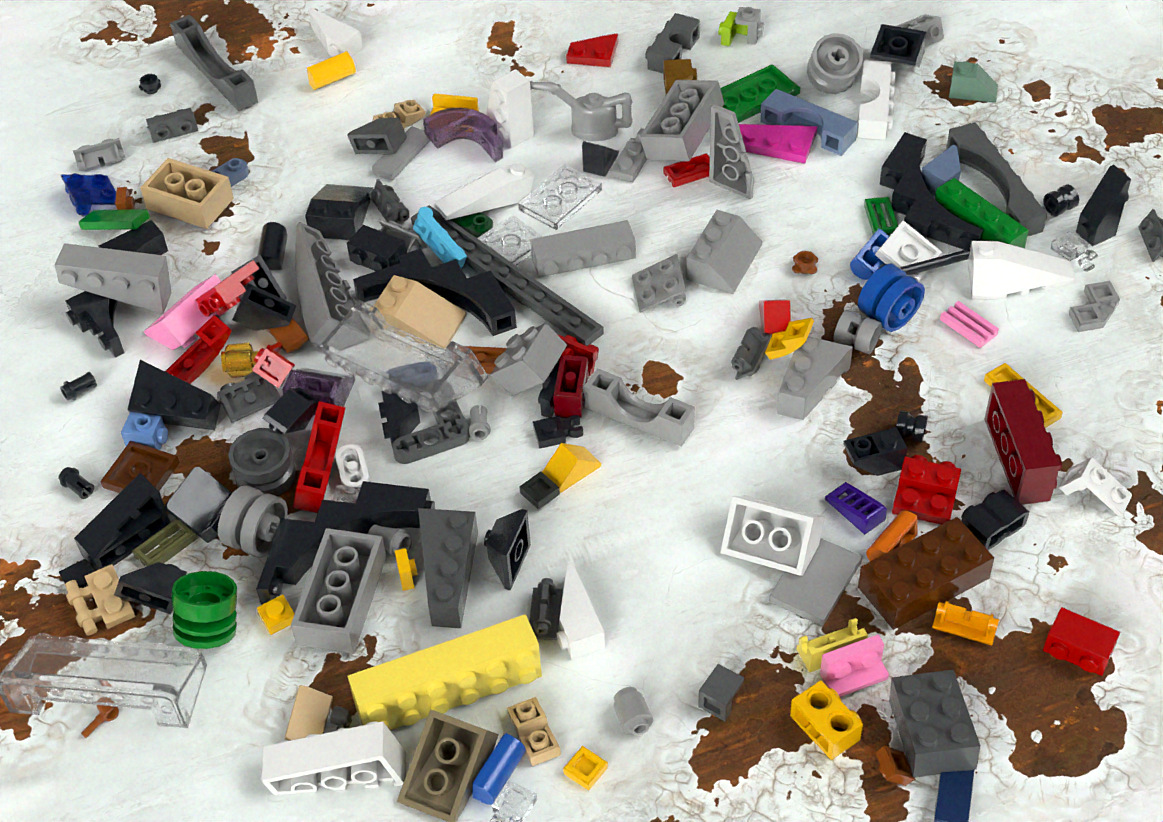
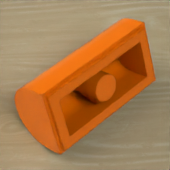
M909 511L899 512L867 549L866 555L871 562L915 539L918 535L917 515Z

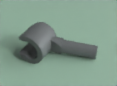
M335 706L330 716V722L338 725L337 729L348 728L352 723V717L347 709Z

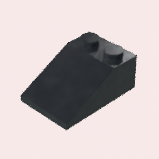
M326 184L310 200L305 214L307 225L319 230L323 238L350 240L363 225L371 201L373 187Z

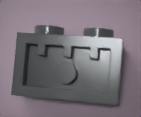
M191 107L146 119L153 143L198 131Z
M253 372L247 375L244 381L237 384L230 382L222 386L220 391L217 392V400L219 404H222L231 423L275 404L281 398L276 387Z

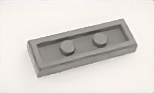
M411 126L405 132L407 138L395 154H384L372 166L373 174L393 181L431 141V133Z

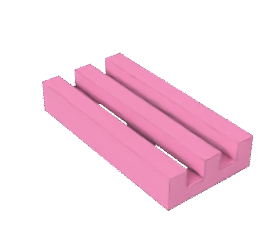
M957 301L954 307H949L947 312L941 313L940 320L979 348L998 335L999 328L960 301Z

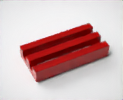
M705 153L691 158L690 161H680L663 167V173L665 176L668 175L669 182L672 181L673 188L709 177L710 157Z

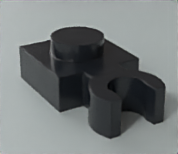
M572 415L566 421H561L559 416L533 421V429L539 449L566 443L567 436L572 438L582 437L583 426H578L580 425L579 415Z

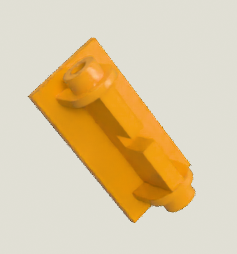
M945 601V603H938L932 628L992 646L999 619L993 618L994 614L987 615L973 610L970 612L966 608L949 604V601Z

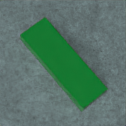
M147 209L93 210L78 223L81 230H134L147 221L150 215Z

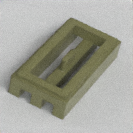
M175 519L132 552L137 560L140 559L144 566L157 562L165 563L198 538L193 531Z

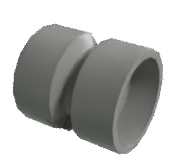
M845 310L837 323L834 342L848 346L853 344L856 350L871 354L880 337L882 322L868 317L862 320L860 314Z

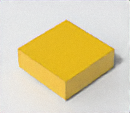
M582 745L563 768V774L589 791L607 770L608 762Z

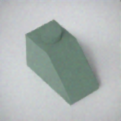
M954 61L949 98L996 103L998 84L982 67L976 63Z

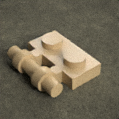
M112 564L84 576L88 584L87 587L79 588L76 580H71L65 584L68 592L66 595L70 605L74 606L77 613V623L79 627H83L88 636L97 632L95 623L104 620L107 629L136 617L129 600L114 595L119 578ZM94 598L98 608L89 610L85 601Z

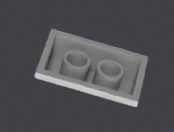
M716 210L687 257L686 280L734 294L762 246L761 239L740 216Z

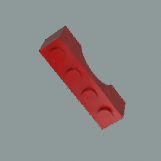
M318 402L305 460L296 487L293 508L318 513L322 499L324 500L346 407Z

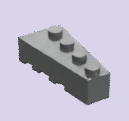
M418 508L431 624L434 627L461 628L478 536L476 513L473 511Z

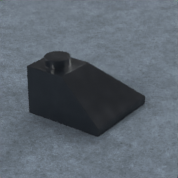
M520 509L496 519L492 530L489 529L484 538L488 559L504 588L507 590L512 589L531 546L528 512L525 509Z

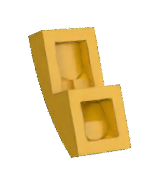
M806 318L791 321L786 331L773 333L765 351L770 360L780 358L800 348L806 342L814 320Z

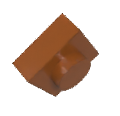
M117 187L115 200L117 210L135 209L134 197L129 195L127 187Z
M883 746L875 752L880 763L879 770L887 781L907 786L915 780L903 751Z

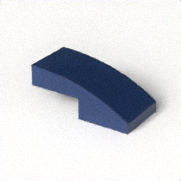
M974 770L940 773L934 822L969 821Z

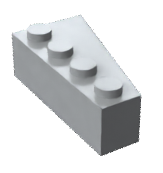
M64 243L55 262L57 278L60 284L164 314L171 296L166 256Z

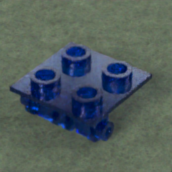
M61 174L65 184V191L69 194V198L73 206L76 207L78 215H88L92 205H115L116 190L107 175Z

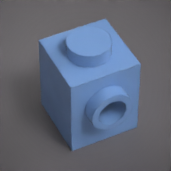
M130 412L121 435L125 446L132 441L160 450L162 444H165L167 441L168 429L159 415Z

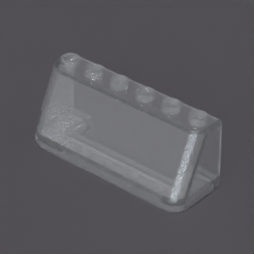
M360 300L319 346L326 355L324 357L325 361L332 367L337 368L339 366L353 377L358 375L369 385L375 383L388 394L394 392L407 403H411V401L417 403L426 412L441 410L481 387L488 378V375L470 348L451 341L445 349L389 325L376 307Z
M40 633L31 636L0 673V696L10 713L40 715L43 707L41 700L149 709L152 711L158 726L188 728L207 663L199 649L187 646H167L162 643H155L153 645L140 644L135 641L117 642L104 638H97L95 640L81 639L76 636L57 637Z

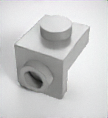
M739 7L735 23L748 25L747 44L756 45L758 36H762L764 30V23L760 22L761 9Z

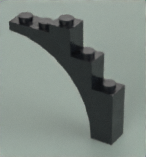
M904 132L881 168L879 185L894 189L891 202L893 211L906 215L904 222L927 240L931 238L970 252L972 241H981L984 229L961 220L936 201L927 189L921 175L920 166L925 157L927 139Z
M152 220L142 224L137 229L129 230L98 245L99 248L162 255L168 252L163 232ZM87 291L65 300L69 310L66 312V316L72 326L77 324L83 333L90 330L93 336L98 335L102 348L105 351L109 349L115 358L124 354L119 335L114 329V313L118 300Z
M421 248L397 256L398 264L353 279L359 303L378 299L395 275L417 281L452 304L471 313L485 325L492 336L517 328L515 309L491 270L466 278L456 259L431 267Z

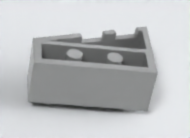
M808 336L806 342L795 350L778 393L777 414L804 420L822 400L825 392L829 388L832 389L836 385L837 379L850 369L853 347Z

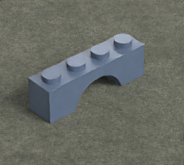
M775 89L761 104V123L766 125L818 126L817 133L822 140L821 148L840 156L856 141L857 121L781 90Z

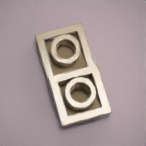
M406 100L395 103L393 112L374 115L373 121L378 118H399L405 129L423 118L426 111L415 100Z
M536 697L507 707L517 736L526 748L525 753L531 766L561 755L560 746L548 726L547 717Z

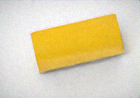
M347 51L307 67L309 85L314 90L356 73L353 59Z

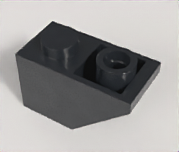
M414 385L381 391L383 402L378 403L381 419L387 418V422L382 423L385 439L390 438L391 445L397 438L411 434L421 423Z
M300 387L290 388L265 413L262 419L270 423L269 428L279 434L305 430L317 410L319 400Z
M897 427L844 440L843 442L853 464L877 476L902 470L908 449Z

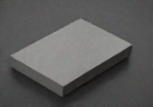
M821 538L819 546L804 574L800 576L785 571L770 594L769 602L820 626H824L860 566L862 556Z

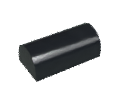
M269 222L262 227L257 256L260 255L269 270H282L288 235L286 228L277 222Z

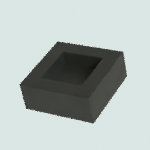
M541 471L519 486L520 494L538 510L560 495L559 487Z

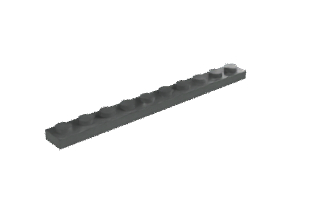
M430 205L427 206L433 211V218L464 250V253L467 255L465 263L479 273L491 270L503 290L566 335L575 337L578 343L587 346L604 334V327L459 225L450 219L446 220L436 209ZM418 213L411 217L412 225H414Z

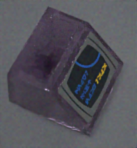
M292 369L282 388V392L284 395L290 388L300 387L320 402L344 407L356 379L355 376L315 369Z

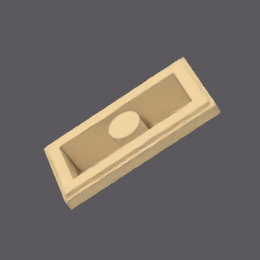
M299 685L285 740L301 739L310 734H324L333 697L310 687Z

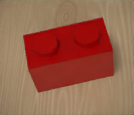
M1061 607L1048 633L1043 651L1057 659L1075 664L1087 672L1103 676L1121 632Z

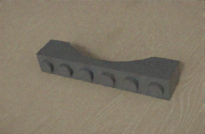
M191 15L170 23L175 44L237 111L258 103L254 81L243 69L240 71L233 69L219 56L201 26Z
M976 122L949 129L946 148L948 149L952 145L957 146L960 163L981 172L998 187L1005 200L1006 214L1029 230L1028 236L1043 232L1045 221L1047 220L1045 208L1038 203L1033 193L1024 185L1020 176L1016 175L1009 162L1002 157L997 147L991 143L986 133L980 129Z

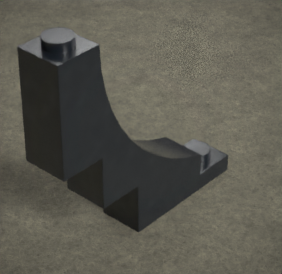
M363 481L356 503L322 499L315 522L281 518L256 588L261 605L276 598V596H280L283 583L296 585L312 567L326 528L368 534L373 525L389 528H420L418 508L435 509V502L431 501L429 489Z

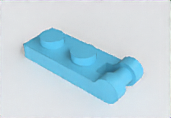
M421 207L413 225L414 231L443 263L456 259L462 269L467 258L464 250L454 242L448 232L433 218V211L428 207Z

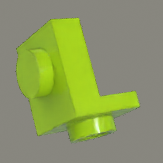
M730 11L725 21L720 23L718 34L721 35V45L730 46L736 33L748 36V25L735 23L737 12Z

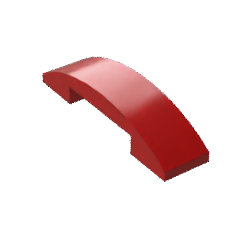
M213 315L195 332L199 339L165 372L191 384L218 356L232 330L218 317Z

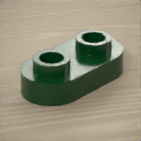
M479 212L450 219L477 239L488 238L494 232L493 220Z

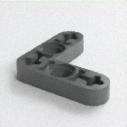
M434 382L426 389L427 401L438 425L397 438L392 444L394 459L401 464L412 463L462 446L469 441L468 424L450 387L446 383ZM437 394L443 396L442 402L439 401ZM446 410L455 412L450 417L441 416V413ZM456 425V429L460 434L453 432L452 427ZM428 438L438 439V442L433 445L424 443Z

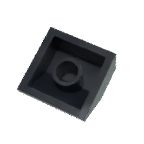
M881 24L870 53V58L920 67L925 52L927 31Z

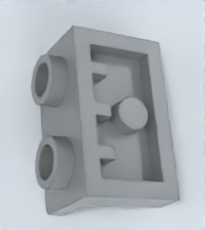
M924 14L897 25V27L927 31L925 46L944 39L941 17Z

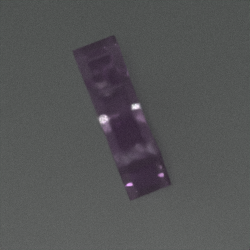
M449 108L435 112L423 119L424 134L437 149L454 140L468 139L478 143L494 162L503 158L504 144L500 136L497 135V123L484 113L468 108Z

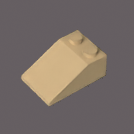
M395 275L371 309L375 332L442 351L446 350L466 317L465 311L419 282Z

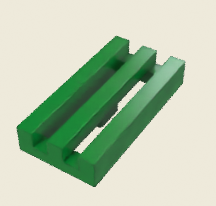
M889 197L865 199L864 207L872 233L874 234L879 229L872 204H874L881 226L880 229L888 236L892 234L898 227V223ZM881 203L884 204L885 211L891 227H887L884 214L880 206Z

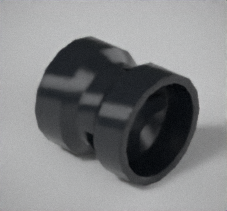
M1063 185L1057 191H1051L1044 196V207L1051 216H1059L1065 210H1071L1079 205L1078 192L1072 185Z
M900 410L896 427L901 437H909L910 435L913 441L922 443L928 416L919 414L914 418L908 411Z

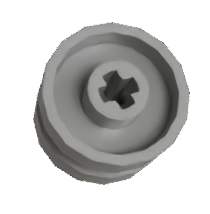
M838 33L825 35L818 40L807 64L808 78L816 89L829 94H838L849 89L863 64V53L860 45L853 38Z
M248 485L240 486L228 498L221 512L218 523L220 542L236 550L242 549L245 553L257 558L266 557L269 554L281 518L287 519L288 508L286 501L272 494H264L260 490Z

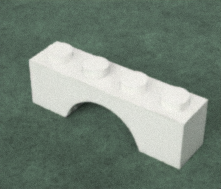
M863 61L861 93L870 96L874 100L860 104L857 138L886 140L887 130L891 131L893 116H888L893 113L894 101H889L893 100L895 71H891L892 62Z

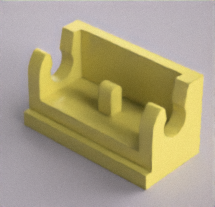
M857 618L849 620L847 628L809 641L806 635L799 638L796 649L809 673L821 669L822 654L867 639L868 634L865 629H857Z

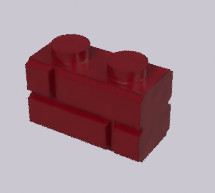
M561 356L553 396L555 416L568 418L572 415H579L582 418L585 401L584 386L589 378L588 358L585 356Z

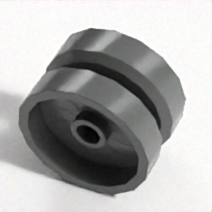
M257 428L243 433L230 446L228 456L238 488L242 485H248L260 490L264 494H272L278 497L289 490L295 482L297 471L289 441L283 434L276 433L270 428Z

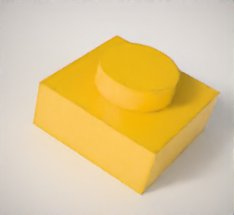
M406 548L395 550L403 591L413 589L412 577L418 576L414 558L408 560Z
M283 594L256 607L258 615L270 635L290 626L295 615Z

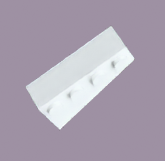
M383 721L369 722L354 728H339L334 732L320 735L310 734L305 738L291 741L282 740L276 744L263 746L261 781L274 795L316 792L317 786L333 789V791L346 790L347 784L365 783V788H378V783L382 781H394V786H402L406 777V751Z

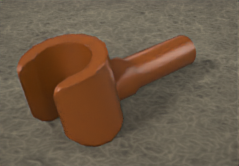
M104 697L97 703L96 707L100 714L81 732L85 738L104 721H112L118 717L119 709L110 697Z

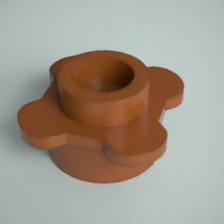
M801 251L793 256L795 265L792 266V271L794 273H817L816 263L818 262V257L814 253Z

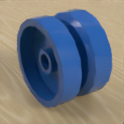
M892 263L878 269L868 279L858 297L857 306L859 311L867 317L882 322V328L886 331L893 332L906 325L915 315L924 299L925 288L915 278L907 276L906 272Z

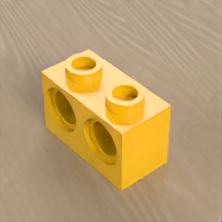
M821 680L792 699L790 716L830 760H833L860 741L863 727L861 718L854 710H849L841 702L838 693L833 688H828ZM813 706H821L823 709H816ZM833 728H842L845 731H836Z

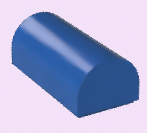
M880 228L850 262L851 271L860 279H869L884 263L875 255L889 238Z
M507 733L503 734L473 782L472 795L474 799L487 805L494 804L526 752L525 746L518 739Z

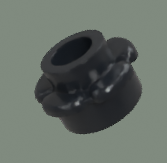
M146 74L140 78L139 89L147 94H155L161 88L160 80L155 74Z

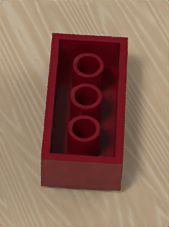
M1025 379L992 383L984 420L1013 497L1022 505L1050 501L1053 490L1057 487V475L1062 469V461L1060 455L1055 454L1051 433L1045 429L1043 413L1040 410L1038 411L1036 407L1034 391L1032 389L1029 390Z

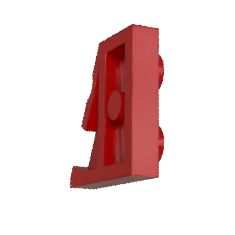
M618 34L571 42L566 56L567 63L611 68L618 44Z

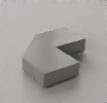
M1110 281L1085 285L1084 293L1090 304L1070 307L1068 314L1078 332L1104 328L1117 308L1120 298Z

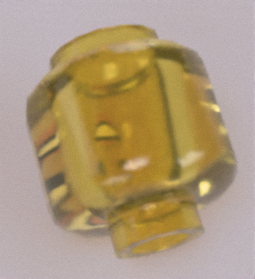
M247 342L228 344L225 347V351L221 352L223 373L227 372L231 378L246 377L253 373L252 369L256 364L253 360L259 350L253 351L252 345Z

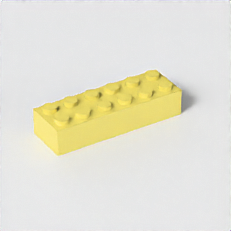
M526 614L348 675L361 724L363 726L369 722L383 721L389 730L404 725L410 726L428 717L430 710L444 714L449 709L457 706L469 705L488 695L503 693L508 688L516 685L531 683L536 678L542 677L539 643Z

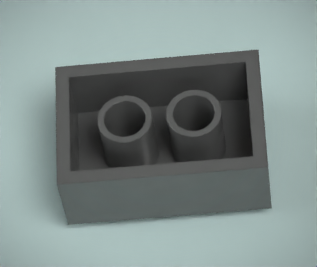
M954 670L892 677L889 703L913 778L938 775L941 772L977 770L981 745Z

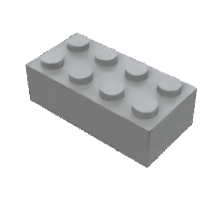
M676 80L639 136L647 160H691L711 127V106L716 104L723 107L724 105L718 80Z
M326 528L291 623L296 645L350 654L355 653L386 560L382 536Z

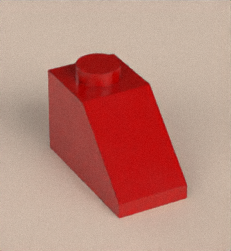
M759 300L762 332L769 333L770 335L786 331L789 322H791L790 300Z

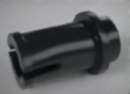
M87 372L71 382H63L64 385L60 387V390L67 401L71 399L76 400L78 395L97 387V383L91 372Z
M66 467L60 472L58 477L60 484L65 488L69 487L81 499L89 497L84 492V489L90 494L93 493L94 485L79 475L78 469Z

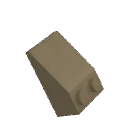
M430 710L397 802L444 821L457 822L472 795L473 782L493 752L499 734Z

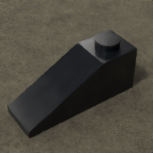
M1111 165L1080 213L1076 233L1092 247L1116 236L1131 178L1115 165Z

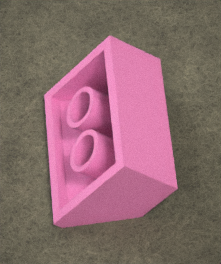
M214 274L199 283L143 332L148 337L172 350L180 346L186 348L196 340L193 336L195 332L213 315H218L216 312L208 317L203 315L195 299L220 283L221 280ZM226 310L225 312H223L222 314H220V315H218V316L221 317V316H222L223 314H225L228 310Z

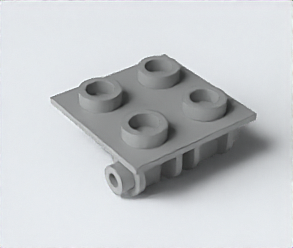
M677 254L632 275L640 313L669 299L676 306L684 304L686 288Z

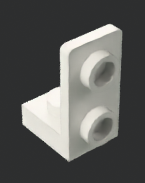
M1092 457L1069 468L1059 486V489L1066 495L1088 488L1117 515L1125 512L1132 497V494Z

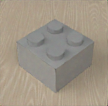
M546 323L536 328L532 326L521 335L515 334L508 340L506 351L495 360L494 364L496 366L490 375L511 396H514L544 383L567 344Z

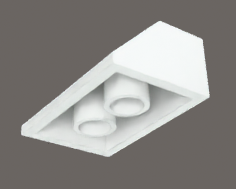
M732 496L720 553L802 576L819 546L825 516L749 496Z

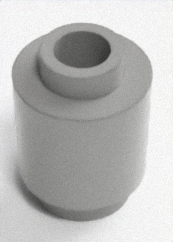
M627 687L618 691L614 696L615 702L613 706L624 732L630 735L644 734L652 725L653 718L643 695L634 687Z

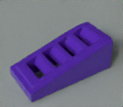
M847 482L825 496V500L864 535L886 520L887 508L883 504ZM844 493L848 494V495H847L846 497H844L843 499H839V498H838L839 496H841V495L844 494ZM851 499L854 500V502H852L850 505L847 504V502Z

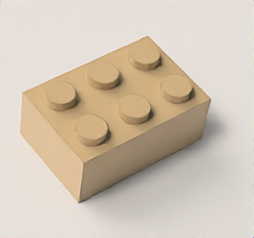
M167 158L140 187L148 210L205 229L209 228L234 199L229 177Z

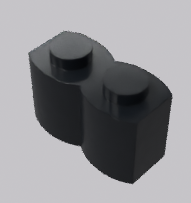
M1004 489L997 493L992 492L985 497L982 503L966 508L961 515V521L984 547L989 550L999 544L1004 538L1013 535L1023 528L1027 523L1030 511Z

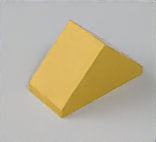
M560 443L542 473L559 487L560 493L600 468L601 462L584 446Z

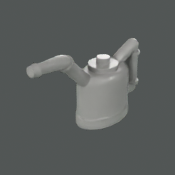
M530 81L531 90L551 92L571 107V131L579 139L604 141L615 137L618 133V128L631 127L633 122L631 115L632 99L629 93L625 92L609 98L599 93H589L575 99L561 88L559 84ZM618 104L622 105L621 119L616 116V105Z

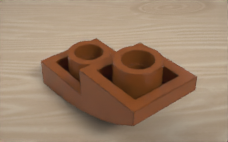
M293 318L289 326L266 329L275 338L276 342L283 344L282 349L286 353L298 350L304 342L309 340L308 336Z

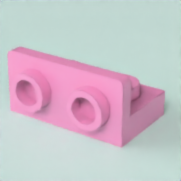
M878 634L822 654L820 676L828 688H833L841 697L887 680L889 673L881 661L884 642Z

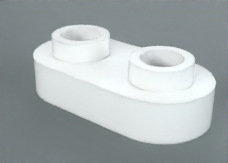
M347 444L337 450L335 457L344 490L357 494L360 491L362 482H370L362 449L357 445Z

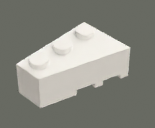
M516 69L492 81L484 123L487 128L497 135L500 141L505 142L511 148L534 137L530 80Z

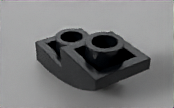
M558 361L546 381L542 383L543 388L538 397V403L541 406V416L551 418L554 414L553 396L559 370Z

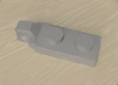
M644 128L639 130L636 139L630 138L610 170V177L634 182L647 160L639 137Z

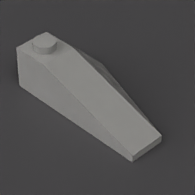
M713 104L711 106L709 182L751 199L753 197L754 178L736 114L733 111Z

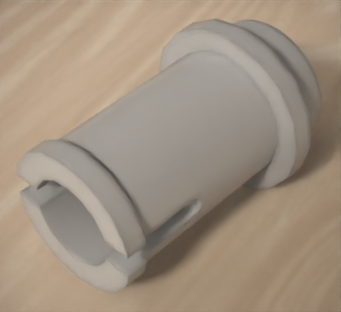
M479 405L473 406L470 409L471 425L469 426V433L476 440H484L491 432L490 425L487 423V408L481 405L480 414Z

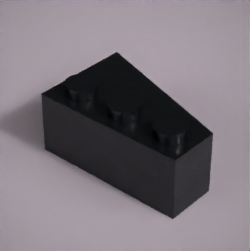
M139 361L127 409L129 412L159 415L162 417L164 424L215 430L221 405L212 394L145 361Z
M139 473L74 539L81 555L97 571L111 564L113 566L131 555L135 548L171 522L160 492Z

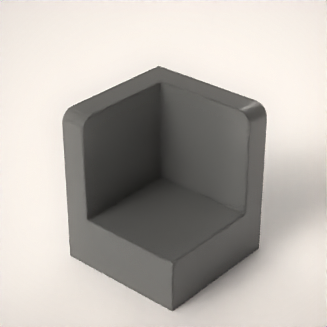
M717 664L699 690L698 707L726 721L731 714L732 699L744 683V677Z

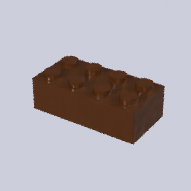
M956 517L861 566L858 588L894 630L937 607L939 602L945 603V601L988 580L994 556L964 523Z

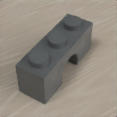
M675 13L671 20L666 22L662 32L657 34L652 46H649L646 50L645 58L648 60V70L664 74V60L682 59V48L691 50L700 38V19Z

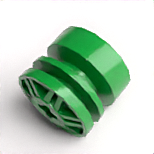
M199 571L184 575L174 583L172 588V607L174 609L172 631L178 642L194 649H210L229 643L235 637L237 630V585L232 578L215 571Z

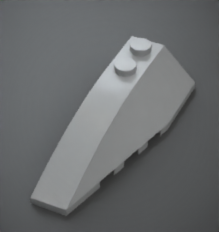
M299 222L296 227L295 246L296 280L300 308L309 340L317 346H323L331 350L367 341L370 335L360 303L356 297L351 298L348 292L351 287L347 280H342L338 273L341 269L338 263L329 257L332 252L321 232Z

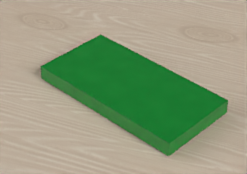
M773 64L720 88L724 100L723 108L735 112L738 123L761 113V104L775 89L793 96L800 94V87Z

